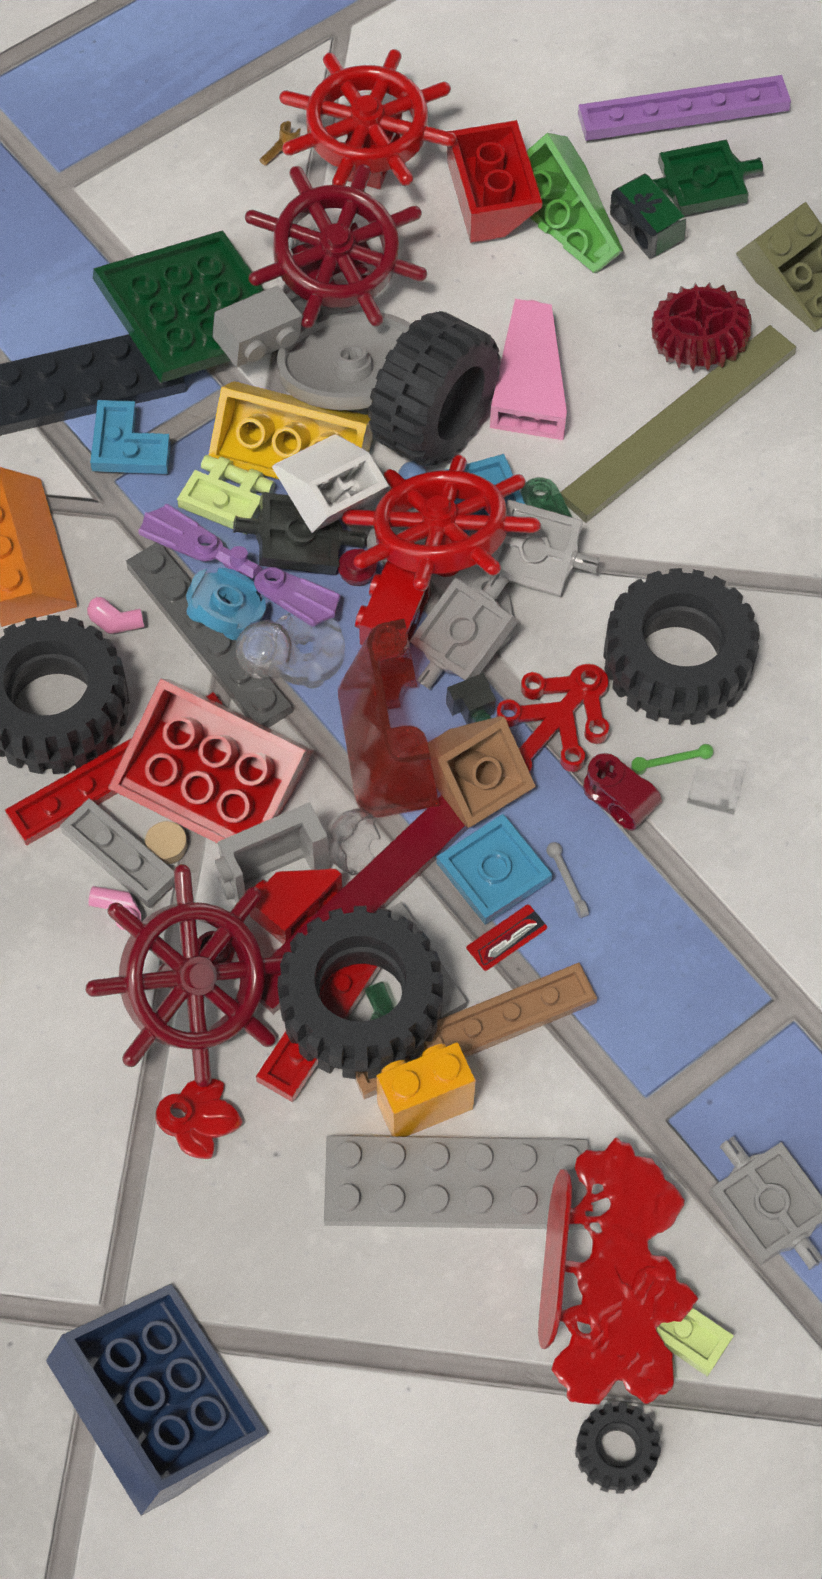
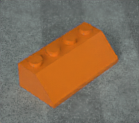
M0 467L1 627L23 622L28 618H38L76 608L77 603L41 479Z

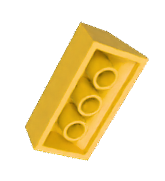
M233 381L221 387L209 456L217 459L224 457L232 460L234 466L247 471L254 469L262 472L265 476L279 479L272 468L274 464L334 434L370 452L373 433L370 429V418L368 415L350 410H332L315 407L291 395Z

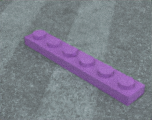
M777 75L579 104L578 117L585 141L789 111L791 99L783 76Z

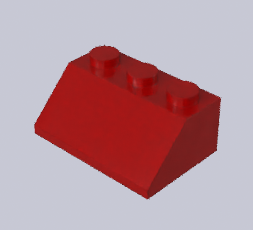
M517 120L448 131L455 134L456 143L451 147H447V163L470 243L506 237L542 208V200Z

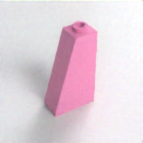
M515 299L499 368V379L496 382L491 404L490 428L563 440L567 410L552 304L540 303L535 300Z

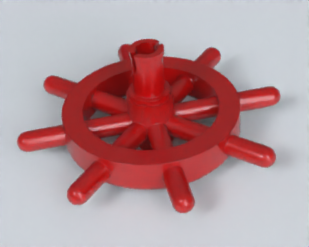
M456 455L452 459L449 470L427 472L406 480L395 470H386L383 477L391 489L382 497L376 509H350L342 514V520L345 524L374 526L377 545L357 554L353 562L355 567L365 569L386 558L392 564L402 569L416 572L413 586L418 591L427 589L432 574H437L441 577H451L457 574L459 570L476 564L489 575H498L501 565L491 555L501 546L507 532L536 533L541 528L540 520L537 518L507 516L504 497L525 486L526 480L524 476L516 474L494 485L481 476L464 472L467 460L462 455ZM456 498L464 499V501L455 504ZM414 507L418 512H406V511H407L408 509ZM483 508H484V509L488 512V514H489V515H471V514H473V513H475V512H477V511H479V510H481V509H483ZM393 527L409 528L397 535L392 531ZM463 530H474L477 532L469 536ZM424 538L426 539L425 545L415 544Z

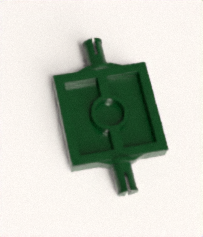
M726 139L659 153L658 164L663 177L652 180L663 192L666 191L673 203L684 215L747 203L749 193L743 176L762 173L763 162L760 157L740 161L732 153Z

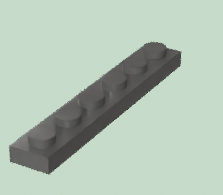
M156 542L126 560L127 569L245 717L270 728L292 713L290 703L239 640H231L223 633L212 630L204 624L189 618L186 612L188 607L186 594L191 581L161 544Z

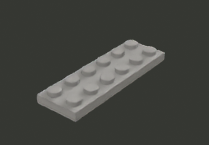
M327 1136L324 1226L547 1229L550 1197L553 1184L560 1169L567 1170L571 1177V1208L576 1207L587 1193L585 1185L577 1177L575 1163L576 1158L588 1150V1140ZM569 1224V1230H586L582 1224Z

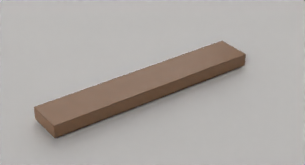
M578 962L438 1020L437 1032L431 1042H424V1051L437 1044H445L447 1047L458 1042L466 1058L596 1004L597 997ZM409 1056L405 1058L406 1063L413 1060ZM356 1072L355 1081L363 1099L365 1100L377 1095V1078L368 1079V1072Z

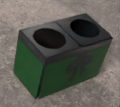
M644 173L612 191L610 215L649 259L654 258L684 240L686 219L671 227L669 226L685 217V215L649 175Z

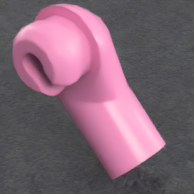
M97 886L91 888L89 906L108 909L110 904L118 902L139 920L142 919L141 911L130 893ZM116 923V925H117L120 929L125 930V929H123L119 924Z

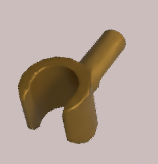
M283 122L280 125L279 140L259 159L260 162L266 166L279 152L283 151L282 147L285 142L300 137V128L296 132L290 133L291 122Z

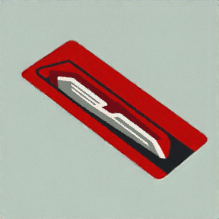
M527 904L467 945L466 949L484 971H488L547 930V925L534 909Z

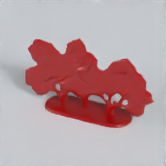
M614 1138L605 1151L586 1150L576 1158L575 1171L577 1177L587 1190L586 1195L576 1207L571 1208L572 1183L568 1171L560 1169L556 1176L548 1211L538 1338L542 1349L549 1348L555 1340L560 1321L564 1322L572 1334L569 1346L562 1350L554 1359L551 1369L559 1383L567 1388V1398L570 1402L599 1405L610 1392L615 1382L620 1380L623 1381L626 1390L630 1394L638 1397L644 1404H649L659 1394H667L674 1384L673 1353L664 1345L656 1328L661 1323L681 1322L692 1310L693 1305L699 1298L687 1284L678 1282L676 1279V1269L667 1257L652 1255L648 1249V1241L658 1233H663L674 1224L684 1206V1198L672 1183L665 1180L662 1169L655 1164L652 1158L636 1156L630 1143ZM595 1184L603 1185V1190L598 1194L592 1193L593 1185ZM604 1198L609 1199L611 1205L604 1214L600 1216L586 1215V1211L593 1212L594 1205L591 1203ZM590 1223H599L602 1232L597 1233L592 1230ZM569 1224H582L592 1238V1253L589 1259L584 1262L566 1260ZM565 1272L574 1273L578 1279L577 1284L583 1297L582 1302L579 1305L563 1310L562 1300ZM577 1322L590 1325L592 1331L588 1334L582 1333L578 1329Z

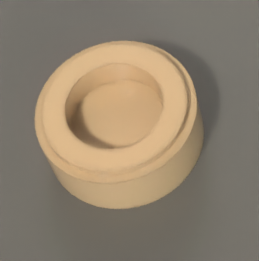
M169 821L159 822L153 825L146 834V847L165 864H173L185 855L187 850L186 835L178 824Z

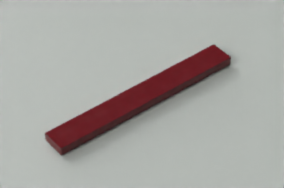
M441 795L270 957L283 956L284 953L291 952L290 942L295 935L303 933L306 936L308 934L307 924L317 917L322 922L328 920L329 911L342 908L343 914L354 912V906H366L367 912L377 914L379 907L385 909L436 860L438 855L448 849L468 827L463 824ZM281 973L265 975L264 989L260 1003L273 1015L280 1009L278 976Z

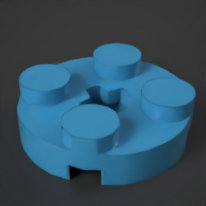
M218 568L216 573L205 574L207 569L199 571L193 577L186 594L188 602L186 612L189 618L204 624L212 630L223 633L231 640H240L244 637L245 633L253 631L259 625L266 610L265 599L263 598L261 601L260 597L256 594L257 590L254 582L242 573L228 568ZM225 598L230 601V604L222 600Z

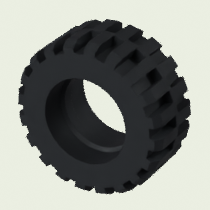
M443 311L427 313L421 316V320H415L409 325V330L406 333L402 332L396 340L397 344L393 350H389L385 357L386 361L383 368L378 371L375 378L377 382L375 388H372L370 395L372 403L368 407L369 425L376 440L422 466L440 465L443 461H448L454 457V453L460 451L466 445V440L473 436L481 418H484L488 410L486 408L489 401L493 399L495 383L498 381L500 374L498 367L501 365V357L498 353L499 348L491 335Z
M682 568L669 569V574L663 575L661 571L647 574L646 582H643L642 579H637L630 584L628 592L620 594L615 601L614 610L610 612L603 653L605 672L608 679L613 680L612 688L618 697L622 698L626 695V705L635 712H638L640 708L646 711V718L658 721L659 717L669 719L668 724L680 725L681 720H690L692 725L703 723L706 715L715 719L725 713L726 706L733 707L741 699L742 691L747 690L758 654V640L760 636L759 625L754 621L755 613L750 604H742L743 595L736 588L732 587L729 590L725 587L726 581L715 575L711 579L704 576V571L693 569L692 573H684ZM664 628H686L705 637L711 643L717 655L699 665L678 666L657 657L649 649L645 639L652 633Z
M47 615V620L37 621L36 617L25 619L26 624L16 627L15 624H12L3 629L4 636L0 638V757L6 756L8 763L17 768H22L26 764L29 772L42 774L44 769H52L53 774L65 773V767L75 765L77 769L86 764L87 759L92 756L97 758L106 753V744L108 742L110 744L117 742L122 734L120 726H124L127 723L129 715L127 707L130 704L129 691L122 660L117 655L116 647L110 639H103V634L100 630L91 625L85 629L82 620L69 617L68 622L61 621L60 615ZM46 675H69L87 685L86 691L76 704L57 714L34 715L24 712L14 705L19 693L30 682Z
M354 906V912L343 914L342 908L329 911V919L324 922L319 917L307 924L308 934L305 936L303 933H297L290 942L291 952L284 953L280 963L281 975L278 976L281 1018L285 1022L286 1034L291 1043H298L299 1053L307 1061H312L314 1058L318 1059L319 1069L329 1074L333 1072L334 1068L342 1069L343 1078L356 1079V1072H368V1079L377 1078L376 1075L381 1073V1069L392 1062L405 1060L408 1056L413 1060L417 1059L424 1052V1042H431L435 1036L437 1021L441 1019L443 1007L441 962L437 951L430 950V939L423 931H418L414 934L413 922L404 916H401L396 921L391 918L390 910L380 907L377 910V914L367 912L366 906ZM354 964H370L392 974L401 985L402 995L399 1003L386 1015L375 1020L356 1022L340 1018L329 1011L321 1002V987L334 972L343 967Z

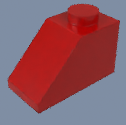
M337 869L276 872L268 881L263 879L254 886L261 891L262 897L250 913V917L279 942L284 944L343 888L342 873Z

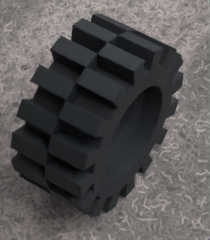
M620 1402L619 1406H612V1403L604 1404L600 1410L596 1408L590 1413L587 1420H584L576 1440L575 1456L579 1460L578 1467L581 1473L585 1472L588 1476L587 1481L591 1485L596 1483L601 1486V1491L607 1493L609 1490H616V1494H624L625 1490L631 1489V1491H634L643 1482L646 1483L657 1465L661 1452V1447H659L660 1435L658 1430L654 1431L652 1419L650 1417L647 1419L641 1415L643 1410L635 1407L634 1410L627 1408L628 1403ZM612 1431H621L629 1435L636 1449L632 1461L621 1466L607 1462L600 1451V1441L604 1435Z

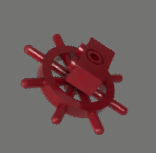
M362 164L358 166L350 187L323 185L315 188L310 184L303 169L300 166H293L289 171V175L299 195L286 205L279 218L256 210H248L245 213V221L248 224L274 232L273 258L275 263L253 271L249 275V282L253 286H259L281 277L294 293L307 300L301 323L304 328L309 329L315 325L321 306L342 308L360 304L369 323L375 327L380 326L384 318L373 297L385 288L393 273L419 282L427 278V270L424 267L398 259L399 237L397 228L419 220L422 215L421 209L418 206H411L390 215L377 199L364 192L371 174L368 165ZM325 209H342L337 223L332 224ZM308 214H311L320 232L297 225V223ZM355 214L362 216L370 224L359 228L356 222L353 223ZM379 236L383 253L371 250L366 241ZM292 238L303 242V244L289 250L288 240Z

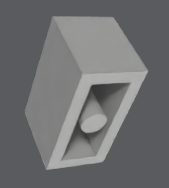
M276 285L216 311L214 315L213 338L237 368L248 362H256L264 355L280 348L290 347L298 341L303 315L279 285Z

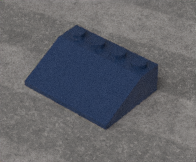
M172 1284L62 1334L46 1359L51 1371L141 1516L179 1496L264 1439L268 1434Z

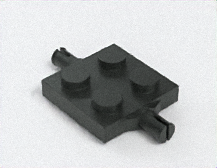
M262 492L258 519L235 516L233 522V533L239 532L256 535L259 544V566L335 575L339 567L338 550L340 546L346 545L363 548L365 542V532L343 530L339 520L311 533L290 496Z

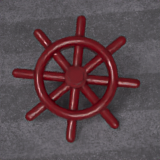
M180 864L174 870L177 904L163 907L143 921L139 920L118 902L109 905L107 909L109 917L131 936L121 956L119 977L91 980L86 984L85 990L91 997L121 994L123 1004L129 1016L141 1030L122 1056L125 1066H136L154 1041L169 1047L192 1050L195 1082L199 1087H207L212 1080L209 1048L230 1040L242 1029L264 1047H271L275 1044V1034L253 1015L262 997L265 975L281 973L280 963L283 956L263 958L257 940L243 923L262 897L261 891L258 888H248L230 912L216 905L194 902L190 868L185 864ZM196 920L217 928L200 953ZM179 923L182 955L159 936L167 928ZM230 941L239 961L213 964ZM148 951H151L164 962L159 966L157 972L143 973ZM240 978L239 990L235 1000L215 984L216 981ZM171 988L172 990L154 1012L146 998L145 991ZM204 997L225 1014L219 1021L209 1027L206 1025ZM185 1000H187L190 1029L188 1032L168 1025Z

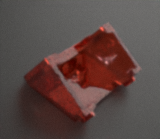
M405 619L384 622L375 626L368 634L338 686V699L354 795L359 810L369 817H384L440 806L428 742L424 732L414 726L391 728L388 710L401 707L400 696L408 686L409 688L417 687Z

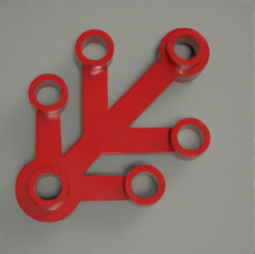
M582 664L574 668L570 676L544 678L536 672H529L523 676L521 680V693L524 697L535 700L543 694L567 693L560 702L519 705L514 700L506 699L498 704L496 717H505L509 727L515 726L519 722L544 720L519 748L530 775L532 769L531 760L558 729L562 745L561 766L569 772L578 771L583 767L585 752L578 745L573 712L582 702L587 718L584 729L585 738L593 744H600L607 739L609 724L602 717L599 698L607 691L608 677L599 666ZM589 678L595 682L593 684H586L582 679ZM534 682L537 683L540 687L537 689H529L526 685L528 683ZM504 710H512L515 712V715L506 717L502 712ZM598 726L603 729V732L595 734L590 731V728ZM575 754L579 757V760L571 762L566 759V756Z

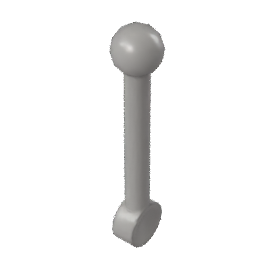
M551 842L547 846L546 852L549 857L554 858L575 903L578 916L580 918L589 915L588 908L584 900L581 899L561 856L562 847L559 843Z

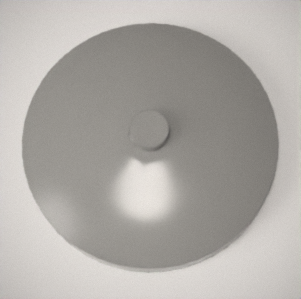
M363 311L340 312L317 318L312 328L307 329L301 326L298 341L290 347L279 349L277 365L280 381L286 391L293 397L315 407L332 410L368 408L372 403L370 399L372 388H375L377 382L375 378L379 369L383 368L386 355L390 349L393 350L397 344L396 340L402 332L406 333L409 330L411 323L397 316L382 313L383 323L375 327L369 323Z

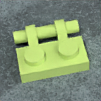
M205 455L201 463V469L209 471V475L194 470L178 496L177 501L179 508L233 529L235 516L251 519L257 518L261 496L256 493H273L275 482L264 478V474L257 470L250 469L247 471L234 466L233 461L227 458L220 457L217 459ZM229 479L241 485L237 487L225 481Z

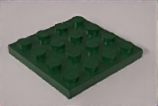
M223 230L93 268L92 277L161 383L231 361L213 338L215 312L265 291L261 285L253 286L249 282V275L252 272Z

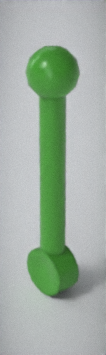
M702 744L696 750L650 760L636 757L632 761L631 769L636 774L642 775L647 771V768L697 757L709 759L713 756L714 750L711 745Z

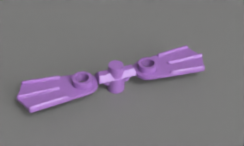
M165 504V506L149 513L145 512L143 523L138 530L140 536L200 561L217 559L228 569L240 572L248 578L255 577L254 586L259 593L311 627L335 617L336 607L340 600L339 593L304 578H298L275 567L262 570L263 568L247 559L248 552L246 548L242 546L233 547L231 550L225 548L217 536L169 504ZM202 543H208V544H210V545H208V546H203V545H200V544H202ZM274 578L277 579V581H269L267 579Z

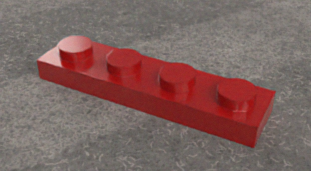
M354 964L337 970L322 985L320 990L321 1002L333 1014L347 1020L381 968L370 964ZM285 1031L257 1073L256 1081L293 1103L317 1067L318 1059L314 1058L312 1061H307L299 1053L298 1043H291Z

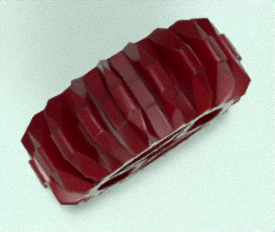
M710 282L706 287H698L694 283L690 289L680 286L678 294L668 292L667 299L659 301L657 310L653 312L652 339H654L658 354H663L666 362L675 361L678 368L690 365L692 371L698 366H704L709 371L711 365L717 364L723 368L726 360L735 361L738 353L745 352V347L751 337L752 318L749 309H747L745 299L739 298L736 291L727 292L724 285L713 288Z

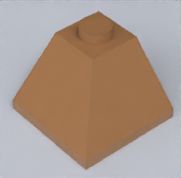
M502 716L449 729L417 749L432 783L468 828L536 787L506 719Z

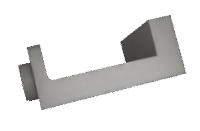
M309 802L219 841L220 858L215 860L220 874L218 882L227 900L234 898L237 903L245 893V883L302 858L306 859L311 870L330 869L328 836Z

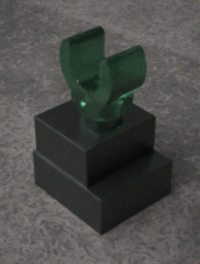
M481 673L447 687L446 705L452 716L461 713L466 724L491 719L490 716L495 711L496 698L490 689V684L484 673Z

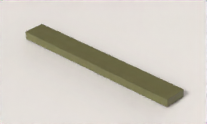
M771 325L767 326L747 342L745 352L738 353L735 361L726 360L723 368L717 366L560 492L559 500L587 523L795 355L797 346Z

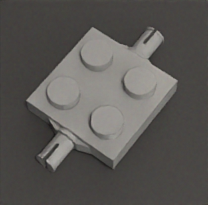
M512 500L507 501V516L537 518L540 520L541 528L536 533L507 532L501 546L491 555L501 565L499 574L507 578L510 583L559 597L562 595L566 578L574 567L596 574L600 558L578 552L577 541L583 520ZM470 530L469 536L473 535L476 532L474 530Z
M501 574L492 576L483 590L469 587L457 578L453 580L409 640L416 648L424 652L430 661L419 678L416 679L420 684L430 690L443 671L456 674L463 680L479 675L518 623V620L503 610L495 600L509 582L507 578Z
M735 1136L729 1138V1141L726 1140L722 1143L720 1149L723 1150L731 1161L734 1169L727 1178L711 1187L709 1194L759 1264L763 1265L779 1253L792 1249L796 1250L809 1270L821 1264L822 1256L809 1237L815 1229L822 1225V1196L783 1143L780 1142L767 1152L752 1155L751 1157H748Z

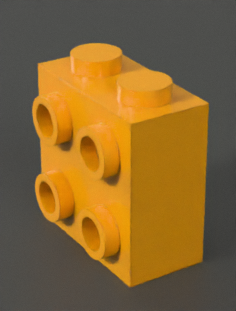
M458 1042L447 1047L445 1044L434 1045L422 1053V1057L407 1063L405 1060L392 1062L382 1069V1073L376 1075L377 1105L392 1137H407L473 1110L476 1080Z

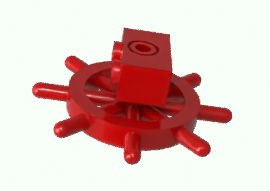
M397 49L389 51L383 66L359 65L345 69L335 54L326 53L323 57V63L331 75L314 89L311 96L288 90L282 91L279 95V100L282 104L306 110L307 134L285 142L282 150L285 155L292 156L314 148L324 160L338 167L332 179V185L346 186L347 181L352 182L358 166L365 164L371 170L366 186L381 189L388 170L393 171L401 185L408 186L412 183L413 176L405 163L417 154L425 141L451 147L456 143V136L452 132L428 126L427 103L447 96L451 91V86L443 81L420 90L411 79L396 71L402 58L401 52ZM372 90L370 95L361 96L359 91ZM386 93L397 98L382 105ZM345 96L350 106L335 103L334 101ZM409 110L413 121L402 120V113ZM323 115L342 119L326 127L322 124ZM347 134L345 143L336 140V138Z

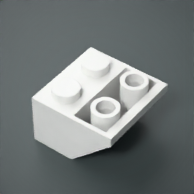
M336 434L272 466L311 533L339 520L345 511L350 509L358 510L373 502L389 486L369 452Z

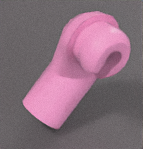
M102 597L93 598L88 605L87 614L90 620L109 634L144 628L140 608L120 612Z

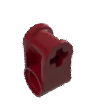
M602 753L594 756L589 762L587 775L583 782L585 795L611 815L623 828L634 831L662 802V797L656 787L645 778L636 774L621 762L618 757Z

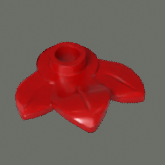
M212 1078L211 1083L207 1087H199L195 1080L190 1081L185 1085L180 1094H170L164 1097L156 1108L155 1119L160 1129L167 1135L174 1136L180 1149L191 1157L211 1159L214 1152L213 1138L231 1134L242 1125V1119L236 1109L226 1101L220 1100L224 1089V1083L220 1080ZM179 1109L185 1113V1116L182 1118L174 1117L171 1114V1110Z

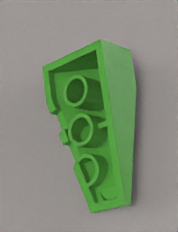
M546 133L527 150L542 200V208L529 218L537 223V227L543 232L550 234L560 242L565 250L593 273H597L623 252L622 246L586 165L568 136Z

